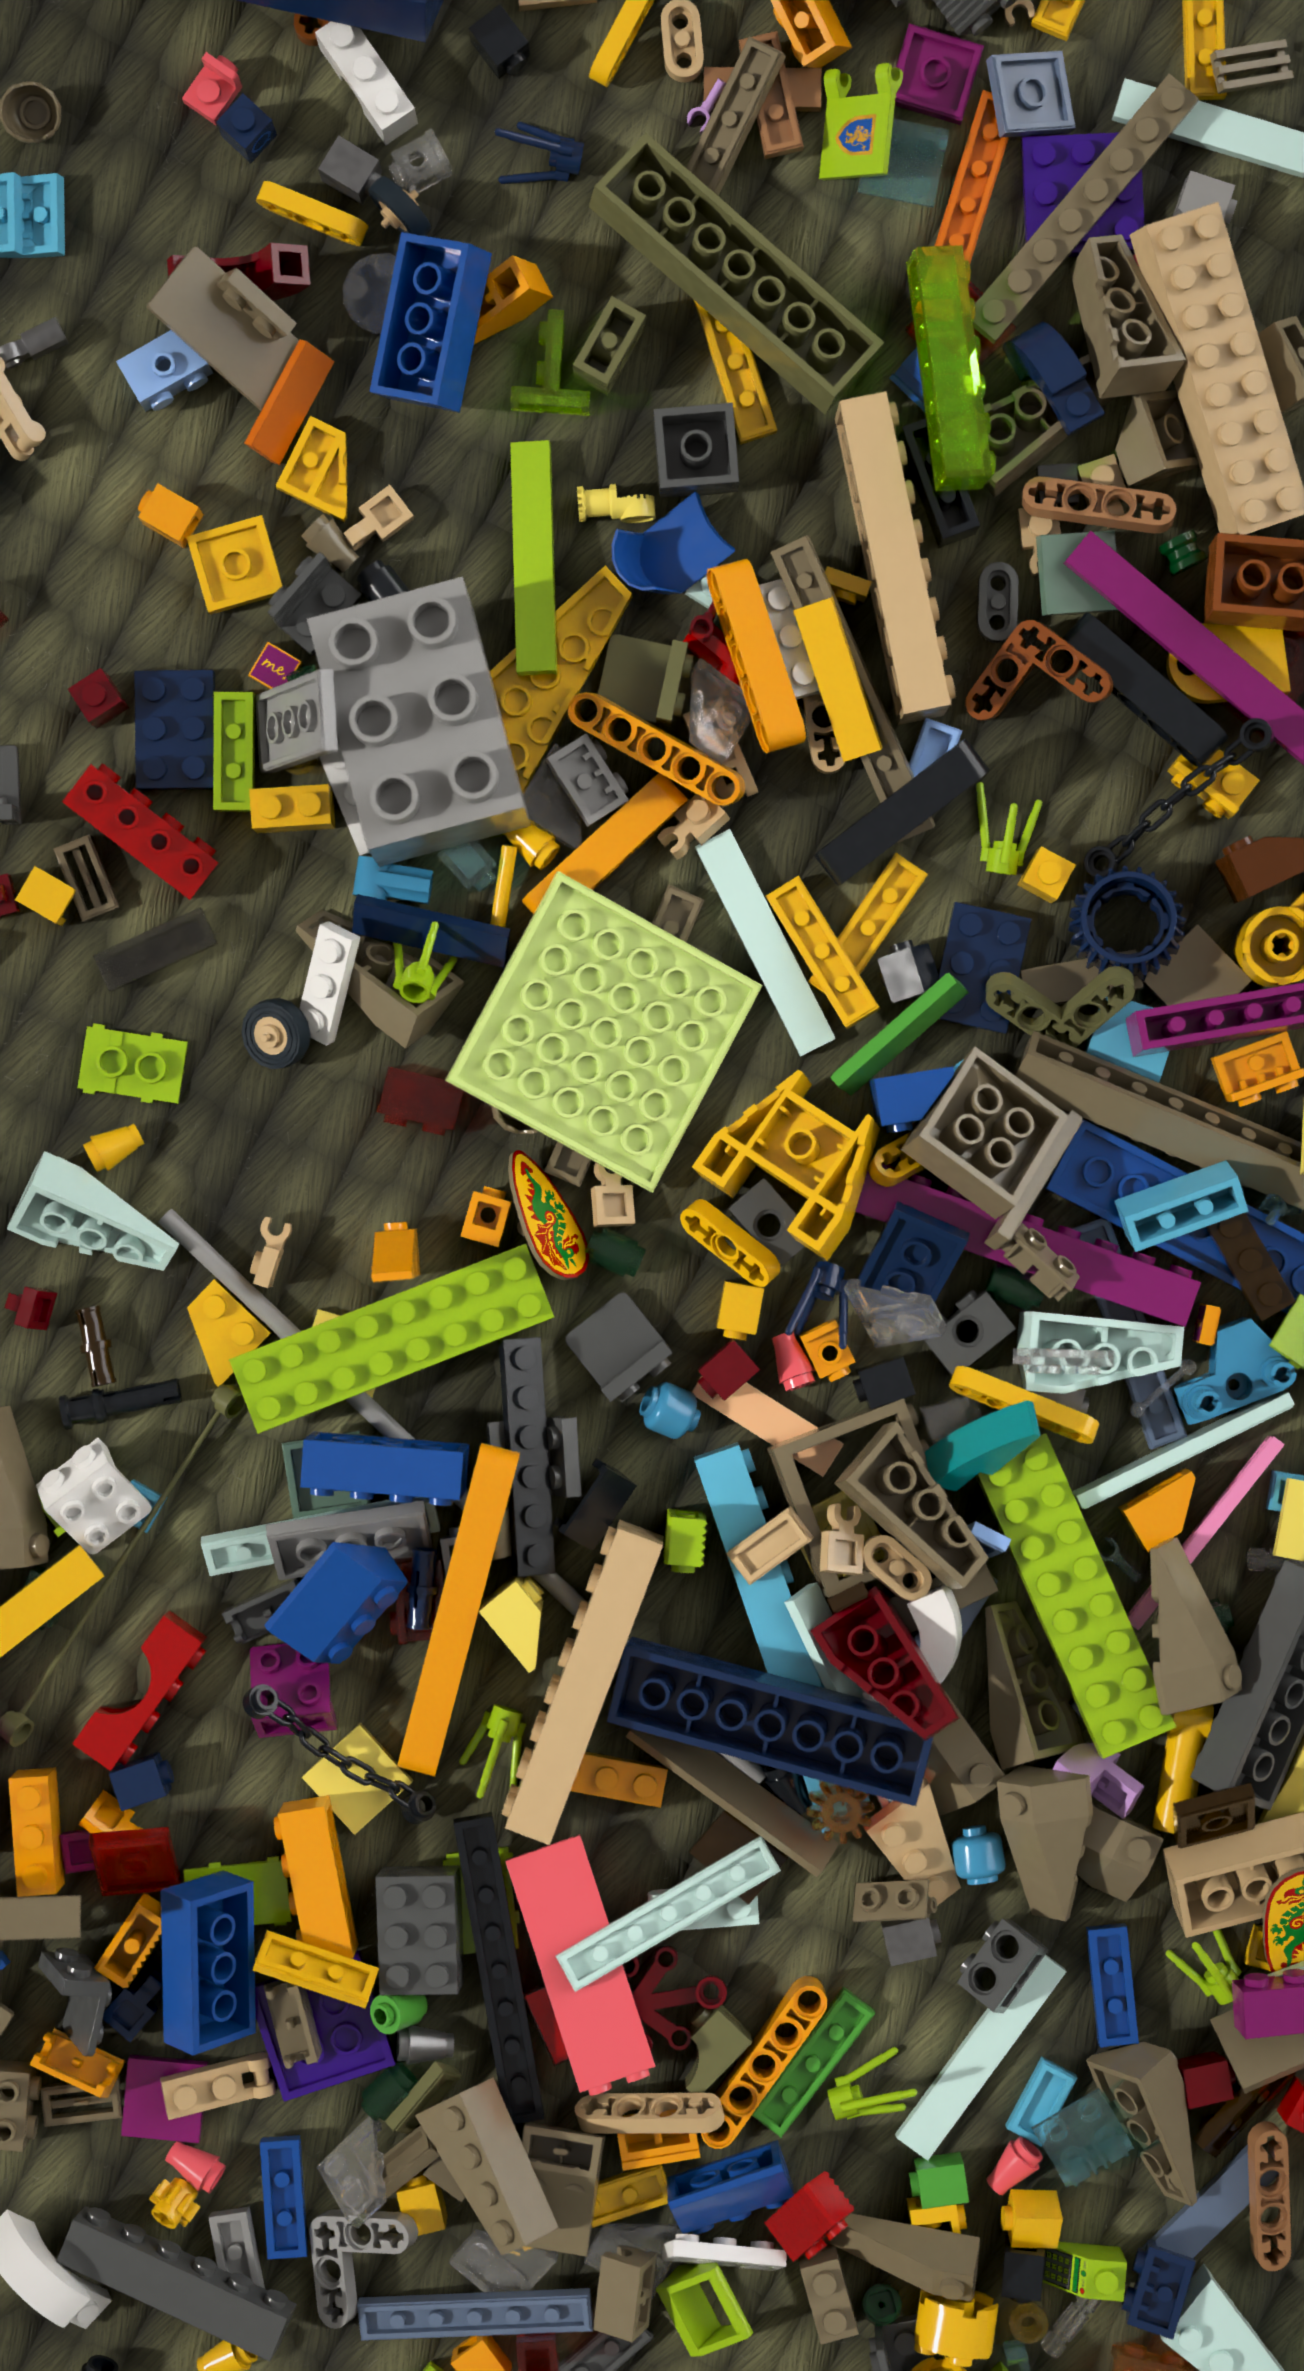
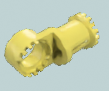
M610 484L609 488L585 490L583 486L577 487L579 522H585L587 517L611 516L612 519H621V522L644 523L656 519L653 495L646 494L644 498L643 494H640V498H637V494H635L633 497L628 495L627 497L617 498L616 484Z

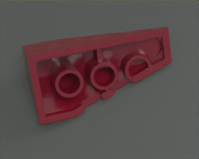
M875 1586L868 1591L867 1598L835 1613L810 1631L833 1666L927 1741L958 1720L959 1716L889 1597Z

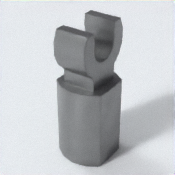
M56 317L21 333V339L2 345L0 347V357L4 360L9 370L20 365L30 357L36 360L68 344V340Z

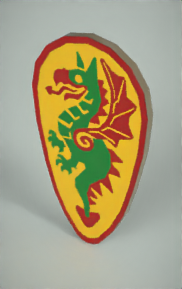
M516 1150L509 1156L508 1172L510 1188L520 1221L517 1225V1230L520 1235L525 1236L533 1256L545 1271L561 1280H573L585 1272L589 1262V1248L585 1235L574 1214L546 1173L527 1154L521 1150Z
M1304 1867L1295 1868L1282 1875L1270 1887L1265 1898L1263 1945L1265 1957L1272 1973L1304 1961Z

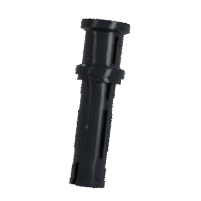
M177 1378L164 1382L135 1386L118 1391L104 1392L103 1389L100 1390L98 1388L93 1389L92 1393L72 1398H68L67 1395L59 1396V1407L64 1428L66 1430L73 1429L75 1424L95 1420L99 1424L105 1423L106 1420H109V1416L167 1404L182 1403L180 1385H178L179 1381Z

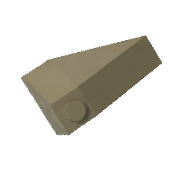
M321 909L297 925L296 932L313 951L320 924L329 921L352 932L353 923ZM356 934L361 938L347 993L376 1027L404 1048H407L432 1029L462 989L464 981L450 972L438 988L434 1000L428 999L423 1003L409 1002L401 996L399 989L393 987L396 977L393 942L388 941L385 944L371 937ZM403 952L404 970L411 963L420 961V959ZM430 957L428 965H430L436 977L443 968V965Z
M0 1406V1569L23 1568L48 1563L50 1543L47 1535L46 1518L11 1407Z
M1169 1538L1150 1549L1151 1597L1158 1603L1159 1610L1157 1624H1152V1638H1159L1160 1662H1153V1677L1161 1715H1169L1221 1703L1242 1690V1673L1237 1665L1235 1651L1178 1538Z
M1017 1601L985 1607L990 1732L1001 1770L1064 1754L1073 1746L1084 1743L1075 1710L1068 1703L1070 1701L1069 1698L1062 1699L1053 1683L1057 1676L1051 1665L1045 1667L1036 1651L1038 1641Z
M945 1690L944 1692L959 1719L934 1735L924 1775L930 1785L939 1816L976 1803L997 1788V1781L1005 1776L999 1764Z
M1021 1765L997 1781L1000 1819L1032 1915L1067 1921L1070 1919L1078 1883L1076 1873L1079 1859L1084 1856L1086 1845L1083 1844L1086 1828L1091 1825L1093 1816L1090 1775Z
M1092 1801L1091 1825L1086 1828L1083 1841L1086 1848L1084 1856L1079 1859L1076 1874L1089 1886L1127 1902L1148 1876L1164 1838L1157 1829L1128 1816L1122 1819L1109 1808Z
M1140 2042L1139 2044H1132L1091 2055L1086 2062L1099 2093L1106 2103H1111L1112 2101L1115 2103L1123 2116V2119L1119 2122L1125 2134H1131L1144 2149L1140 2153V2158L1164 2196L1193 2206L1197 2202L1185 2085L1178 2069V2060L1175 2055L1167 2048L1147 2042Z
M851 2213L844 2219L848 2224L844 2231L831 2241L827 2236L823 2238L824 2241L930 2294L943 2296L950 2300L960 2299L970 2302L974 2297L980 2237Z

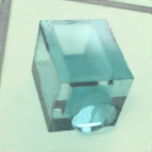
M477 840L442 849L437 854L469 893L475 888L481 893L497 879L494 872L499 868L498 864Z

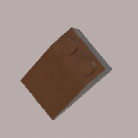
M1251 835L1223 848L1224 857L1215 861L1235 904L1304 872V838L1264 837L1254 842Z

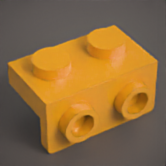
M1287 1031L1211 1058L1225 1101H1238L1239 1107L1261 1100L1260 1092L1275 1088L1276 1093H1281L1299 1086L1297 1079L1304 1077V1068L1299 1066Z

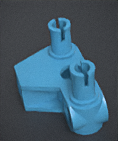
M1242 1317L1218 1326L1215 1344L1210 1346L1209 1371L1174 1387L1177 1405L1181 1412H1183L1188 1425L1206 1421L1281 1392L1296 1380V1372L1293 1365L1288 1363L1289 1360L1269 1346L1272 1340L1252 1319ZM1231 1379H1235L1238 1383L1237 1387L1233 1390L1228 1387Z

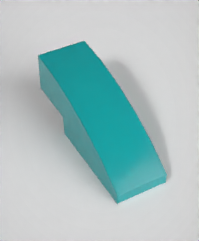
M1024 1401L985 1415L957 1429L927 1449L925 1456L928 1472L936 1484H940L944 1489L957 1491L979 1472L993 1475L1037 1440L1041 1435L1034 1403Z

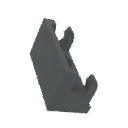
M300 1578L285 1581L228 1607L222 1613L226 1624H231L235 1632L234 1640L237 1644L241 1642L245 1644L269 1633L264 1625L301 1581Z

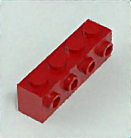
M101 763L98 769L90 764L63 799L62 803L190 900L219 863L212 858L216 850L198 836L194 842L190 841L180 833L185 826L167 812L161 818L151 811L149 807L153 801L136 788H133L128 793L120 787L117 782L121 777L105 764Z

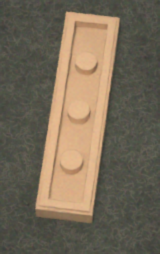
M698 1382L691 1391L695 1397L771 1445L818 1428L747 1382L725 1401L719 1395L712 1399ZM833 1438L795 1453L792 1457L824 1477L844 1443Z

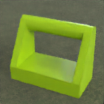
M717 2262L679 2265L655 2288L691 2357L709 2354L748 2339L753 2334V2330ZM709 2280L732 2325H720L699 2283Z

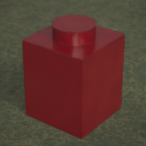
M99 668L68 688L87 721L96 729L129 708L110 676L102 668Z
M731 1339L697 1369L703 1376L697 1382L712 1399L719 1395L725 1401L760 1369L735 1340Z
M1215 2051L1177 2059L1178 2069L1185 2085L1187 2108L1193 2109L1234 2099L1232 2085L1236 2084V2077L1230 2062Z

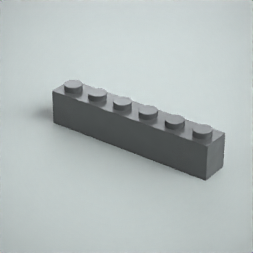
M85 2206L73 2219L56 2261L269 2362L281 2345L297 2305L288 2300V2297L280 2291L266 2290L253 2284L252 2280L243 2274H231L218 2268L211 2259L190 2255L182 2251L178 2244L169 2240L160 2241L147 2235L146 2231L140 2226L119 2222L111 2218L107 2211L97 2207L89 2208Z

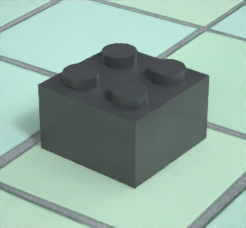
M733 403L654 409L653 420L660 498L690 496L695 491L699 495L738 492L739 472Z

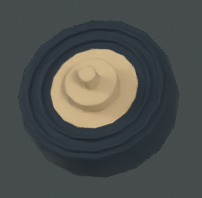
M385 176L380 177L371 185L368 192L385 218L380 223L385 229L391 225L400 232L425 236L430 231L431 225L415 200L419 194L414 189L408 193Z
M281 998L260 1001L248 1010L243 1019L241 1033L244 1046L249 1055L261 1066L270 1069L287 1068L301 1060L309 1048L310 1030L308 1021L302 1011L290 1001Z

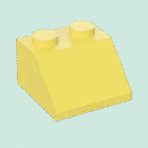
M512 1576L482 1601L479 1613L530 1673L536 1668L543 1611L542 1594L544 1591L532 1576H527L526 1578Z

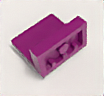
M288 1644L257 1646L250 1649L251 1688L259 1684L269 1685L276 1691L278 1699L292 1707L296 1716L306 1726H311L318 1732L337 1730L336 1713L331 1702L329 1663L313 1662ZM260 1694V1701L267 1706V1698L265 1695ZM279 1706L273 1712L280 1718L284 1714H288L287 1711ZM268 1716L262 1719L252 1718L259 1738L294 1734L289 1727L278 1724ZM294 1722L293 1724L301 1731V1728Z

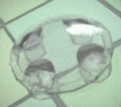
M390 253L371 254L358 260L348 271L343 284V303L349 317L360 328L374 334H381L396 260V256Z

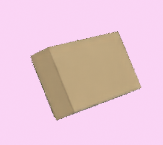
M789 1506L730 1549L726 1554L747 1583L751 1585L809 1543L814 1537L792 1507Z

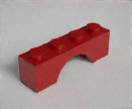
M169 1610L163 1615L141 1646L148 1659L151 1671L150 1685L144 1698L138 1703L124 1708H112L101 1705L72 1744L109 1771L118 1762L125 1766L139 1747L133 1743L141 1730L148 1734L160 1718L161 1714L156 1709L165 1698L171 1702L184 1684V1682L178 1679L184 1669L188 1666L193 1670L206 1653V1650L201 1646L207 1637Z

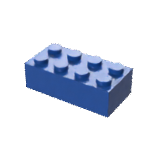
M401 232L369 392L391 400L460 413L492 253L470 243Z
M313 1431L303 1440L300 1487L310 1488V1494L316 1496H334V1491L339 1490L350 1491L349 1497L354 1499H373L374 1494H389V1500L393 1502L411 1503L415 1497L429 1498V1504L452 1506L453 1501L460 1500L466 1491L470 1444Z
M222 1870L162 1889L161 1933L164 2043L194 2056L256 2033L255 1971H252L255 1963L253 1881Z

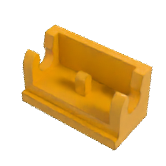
M54 2028L53 2032H47L43 2037V2041H45L40 2053H36L33 2056L30 2066L99 2098H109L125 2060L97 2047L93 2056H83L66 2033Z
M667 2110L662 2112L659 2116H670L674 2114L677 2110ZM635 2114L623 2115L622 2117H630ZM698 2133L617 2134L623 2171L700 2158Z

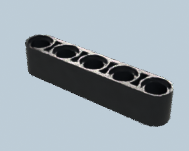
M1086 612L1062 637L1105 669L1111 675L1113 681L1111 694L1194 766L1200 767L1205 765L1229 739L1226 732L1213 719L1090 613ZM1064 650V652L1070 658L1073 659L1072 654L1069 651ZM1082 662L1081 667L1084 669L1087 667V664ZM1098 675L1094 679L1100 683L1102 677Z
M965 738L829 842L814 857L834 883L840 886L978 781L990 769Z

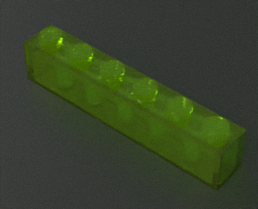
M962 245L916 247L906 262L935 491L982 489L995 473L996 458L994 452L989 450L988 436L991 430V420L989 413L984 412L983 405L986 382L984 375L979 374L978 367L981 345L979 337L974 336L973 329L976 307L974 299L969 298L968 291L971 275L970 264L968 260H964Z

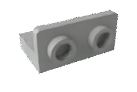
M586 733L546 758L545 761L588 827L624 805L629 799L625 795L628 792V788L622 777L617 772L612 774L604 760L607 759V755L597 739L591 740Z

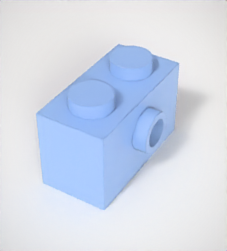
M171 330L116 361L145 412L150 409L157 411L165 408L173 402L174 395L185 389L193 391L200 388L208 381L207 376L213 374L209 364Z

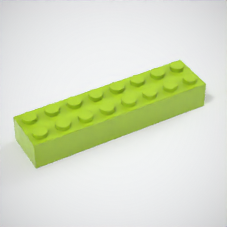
M523 1244L231 1358L229 1361L257 1434L550 1320L554 1318V1314L527 1245Z
M1044 1433L993 1475L979 1472L976 1478L1001 1534L1011 1539L1008 1546L1009 1553L1098 1755L1104 1759L1174 1729L1176 1725L1171 1714L1161 1715L1152 1670L1047 1434Z

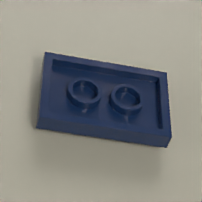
M213 670L134 671L136 789H213L215 672Z
M954 902L938 975L939 978H942L946 973H950L963 984L969 993L940 1017L939 1020L1002 1034L1007 1033L1009 1020L991 1009L987 1004L986 982L992 975L1000 972H1008L1019 977L1031 918Z
M897 1201L850 1291L849 1299L920 1330L963 1252L970 1233Z

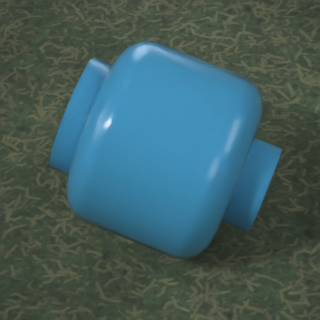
M662 1382L656 1387L651 1386L642 1399L639 1411L640 1415L643 1416L646 1428L671 1439H679L687 1431H694L701 1415L700 1410L697 1409V1399L694 1393L669 1382Z
M985 1825L962 1828L963 1836L957 1837L951 1843L956 1875L967 1879L968 1885H980L998 1881V1874L1002 1873L1006 1868L1001 1836L995 1832H986Z

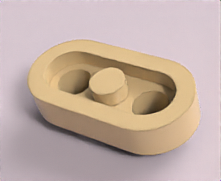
M672 0L665 5L661 13L665 69L668 75L675 81L690 82L700 75L704 64L700 14L697 7L691 1ZM677 19H683L687 22V26L683 29H678L673 25V22ZM681 58H687L691 61V65L687 68H681L678 66L677 61Z
M874 1535L865 1540L863 1567L900 1599L915 1601L926 1596L931 1588L932 1578L930 1571L922 1562L890 1536ZM878 1547L884 1552V1558L879 1563L873 1557V1553ZM907 1573H910L914 1579L912 1586L909 1588L903 1584V1577Z

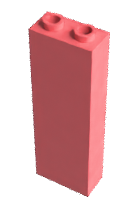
M579 1834L506 1859L505 1862L579 2092L588 2090L589 2095L594 2096L612 2089V2081L626 2077L627 2083L648 2077L650 2075L648 2069L655 2067V2062L623 1964L575 1992L555 1955L609 1924L581 1835Z

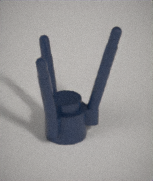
M518 122L517 128L536 137L501 128L495 130V135L498 137L551 151L549 166L556 167V171L500 176L498 178L499 183H524L547 180L568 182L569 174L579 175L584 143L576 142L573 138L562 137L523 122Z
M824 1261L815 1263L811 1278L785 1330L786 1335H792L793 1331L797 1336L802 1334L817 1298L832 1301L834 1296L839 1294L840 1349H846L848 1293L851 1282L843 1279L845 1270L842 1267Z

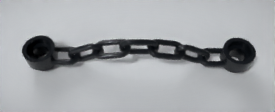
M1260 718L1246 721L1241 727L1240 737L1226 748L1223 758L1211 766L1202 765L1182 780L1181 788L1168 799H1159L1141 814L1139 825L1129 835L1117 837L1106 847L1097 846L1090 849L1084 858L1086 871L1094 878L1096 874L1105 878L1108 876L1109 868L1116 872L1118 864L1132 853L1135 842L1143 833L1153 832L1172 815L1173 806L1185 796L1198 795L1216 780V773L1228 765H1239L1253 753L1267 750L1274 739V733L1270 725ZM1255 731H1263L1265 733V737L1260 743L1251 742V736ZM1243 743L1248 751L1236 759L1237 754L1231 751ZM1205 771L1204 776L1209 779L1195 790H1192L1193 785L1188 782ZM1160 806L1161 811L1167 812L1151 826V821L1145 819ZM1122 841V846L1128 847V849L1116 857L1111 850ZM1103 857L1108 858V867L1102 871L1097 870V861Z
M259 1684L245 1693L243 1708L250 1717L262 1719L268 1716L278 1724L289 1727L299 1737L301 1744L315 1756L325 1758L339 1767L345 1776L361 1785H372L388 1792L390 1797L401 1805L402 1814L408 1822L421 1824L434 1816L436 1801L429 1792L425 1790L416 1791L400 1780L392 1781L376 1774L371 1766L352 1756L345 1757L331 1748L327 1738L313 1727L306 1726L296 1716L292 1707L278 1699L276 1691L271 1686ZM260 1694L265 1695L267 1698V1706L260 1701ZM279 1706L287 1711L288 1714H284L280 1718L273 1712ZM294 1722L301 1728V1731L293 1724ZM313 1735L324 1745L319 1746L317 1750L306 1739ZM352 1763L369 1772L365 1774V1779L347 1770L352 1767ZM400 1787L410 1793L404 1799L396 1795L400 1792ZM419 1800L423 1801L425 1811L420 1809Z

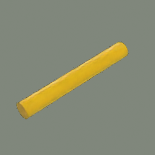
M502 844L490 921L491 925L504 928L506 927L517 854L516 846Z

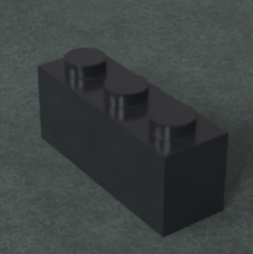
M940 414L903 426L898 439L904 442L907 463L938 548L975 535L980 527V523Z

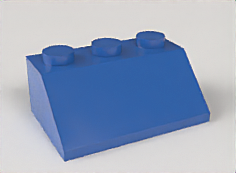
M332 1542L264 1626L268 1632L311 1661L340 1664L352 1654V1649L360 1639L374 1628L376 1620L387 1607L391 1606L398 1599V1594L409 1581L386 1547Z
M778 2140L667 2177L668 2205L682 2234L691 2231L693 2234H702L711 2230L717 2222L729 2219L731 2222L740 2221L749 2217L752 2213L751 2211L765 2206L767 2209L781 2207L789 2200L788 2198L794 2195L793 2183Z

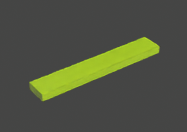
M549 440L510 442L516 672L518 676L557 674L551 443Z

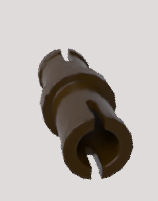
M100 1305L75 1311L83 1341L80 1350L81 1354H86L92 1388L117 1382L109 1353V1348L112 1347L111 1339H106Z

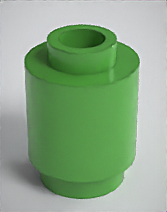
M379 1995L371 2003L370 2015L372 2022L384 2034H393L415 2025L421 2021L427 2012V1999L425 1995Z

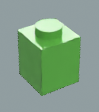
M960 2152L933 2155L928 2161L923 2157L914 2158L916 2172L908 2173L912 2197L919 2196L922 2209L969 2203L965 2168Z

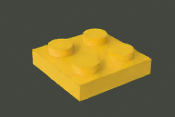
M262 515L186 537L205 604L210 615L271 598L283 586Z

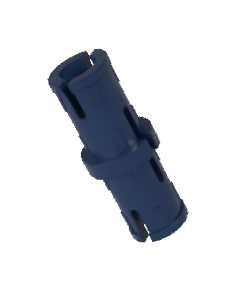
M427 1547L412 1548L411 1582H408L406 1586V1592L410 1593L406 1627L416 1630L432 1629L433 1597L438 1594V1585L435 1584L438 1550Z

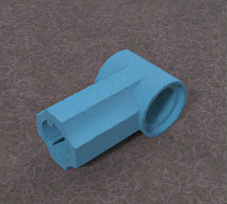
M358 856L352 895L357 896L360 894L386 901L387 898L429 905L434 871L412 866L395 865L393 863L379 867L373 857Z

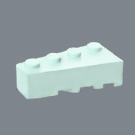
M1203 2263L1190 2280L1173 2340L1160 2336L1162 2341L1199 2371H1285Z

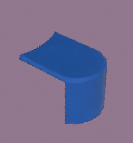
M696 491L644 533L616 529L612 541V561L617 574L631 587L661 594L684 593L704 577L709 568L718 566L735 552V548L727 543L712 526L702 506L700 495Z

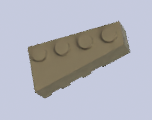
M1122 234L1088 238L1070 268V273L1099 398L1104 399L1166 391L1186 361L1182 350Z
M1088 354L1080 358L1079 361L1087 373L1085 379L1103 408L1115 397L1099 398L1090 355ZM1036 383L1028 387L1024 385L1012 391L1011 395L993 404L988 403L976 409L975 413L959 421L955 419L944 425L953 451L994 498L1068 437L1047 398Z
M895 1421L884 1424L834 1484L906 1550L922 1562L949 1589L965 1588L989 1557L962 1517L954 1511L946 1498V1493L940 1484H936L924 1466V1460L903 1435L905 1432L899 1423Z
M494 2078L415 2115L501 2255L526 2246L559 2228Z

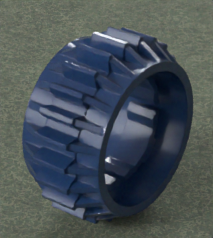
M1123 866L1122 872L1118 873L1109 868L1108 876L1105 878L1096 874L1094 885L1084 884L1082 890L1084 895L1077 894L1074 901L1077 907L1071 908L1069 917L1074 919V921L1069 923L1068 931L1075 933L1070 943L1071 945L1080 946L1077 958L1086 957L1088 959L1087 969L1095 966L1099 969V975L1109 967L1121 966L1129 969L1133 976H1138L1144 981L1147 971L1157 975L1160 970V964L1165 966L1170 964L1172 959L1170 954L1177 955L1180 948L1176 942L1183 940L1185 932L1179 928L1184 927L1186 918L1178 915L1183 909V904L1174 902L1177 892H1168L1166 889L1167 880L1159 882L1155 879V872L1149 875L1143 874L1141 867H1138L1136 872L1128 871L1127 866ZM1121 895L1136 896L1142 902L1150 900V908L1157 914L1159 922V932L1154 938L1152 946H1146L1142 952L1134 954L1116 953L1111 947L1103 949V940L1097 936L1094 926V918L1100 911L1101 903H1108L1112 897ZM1094 905L1091 911V915H1087L1091 907ZM1163 934H1166L1164 941L1158 946Z

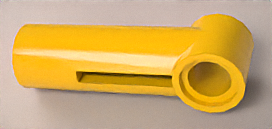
M1213 1704L1171 1714L1176 1728L1167 1731L1152 1826L1157 1830L1174 1834L1173 1803L1197 1797L1199 1782L1190 1776L1196 1765V1758L1202 1751L1211 1731L1214 1716Z

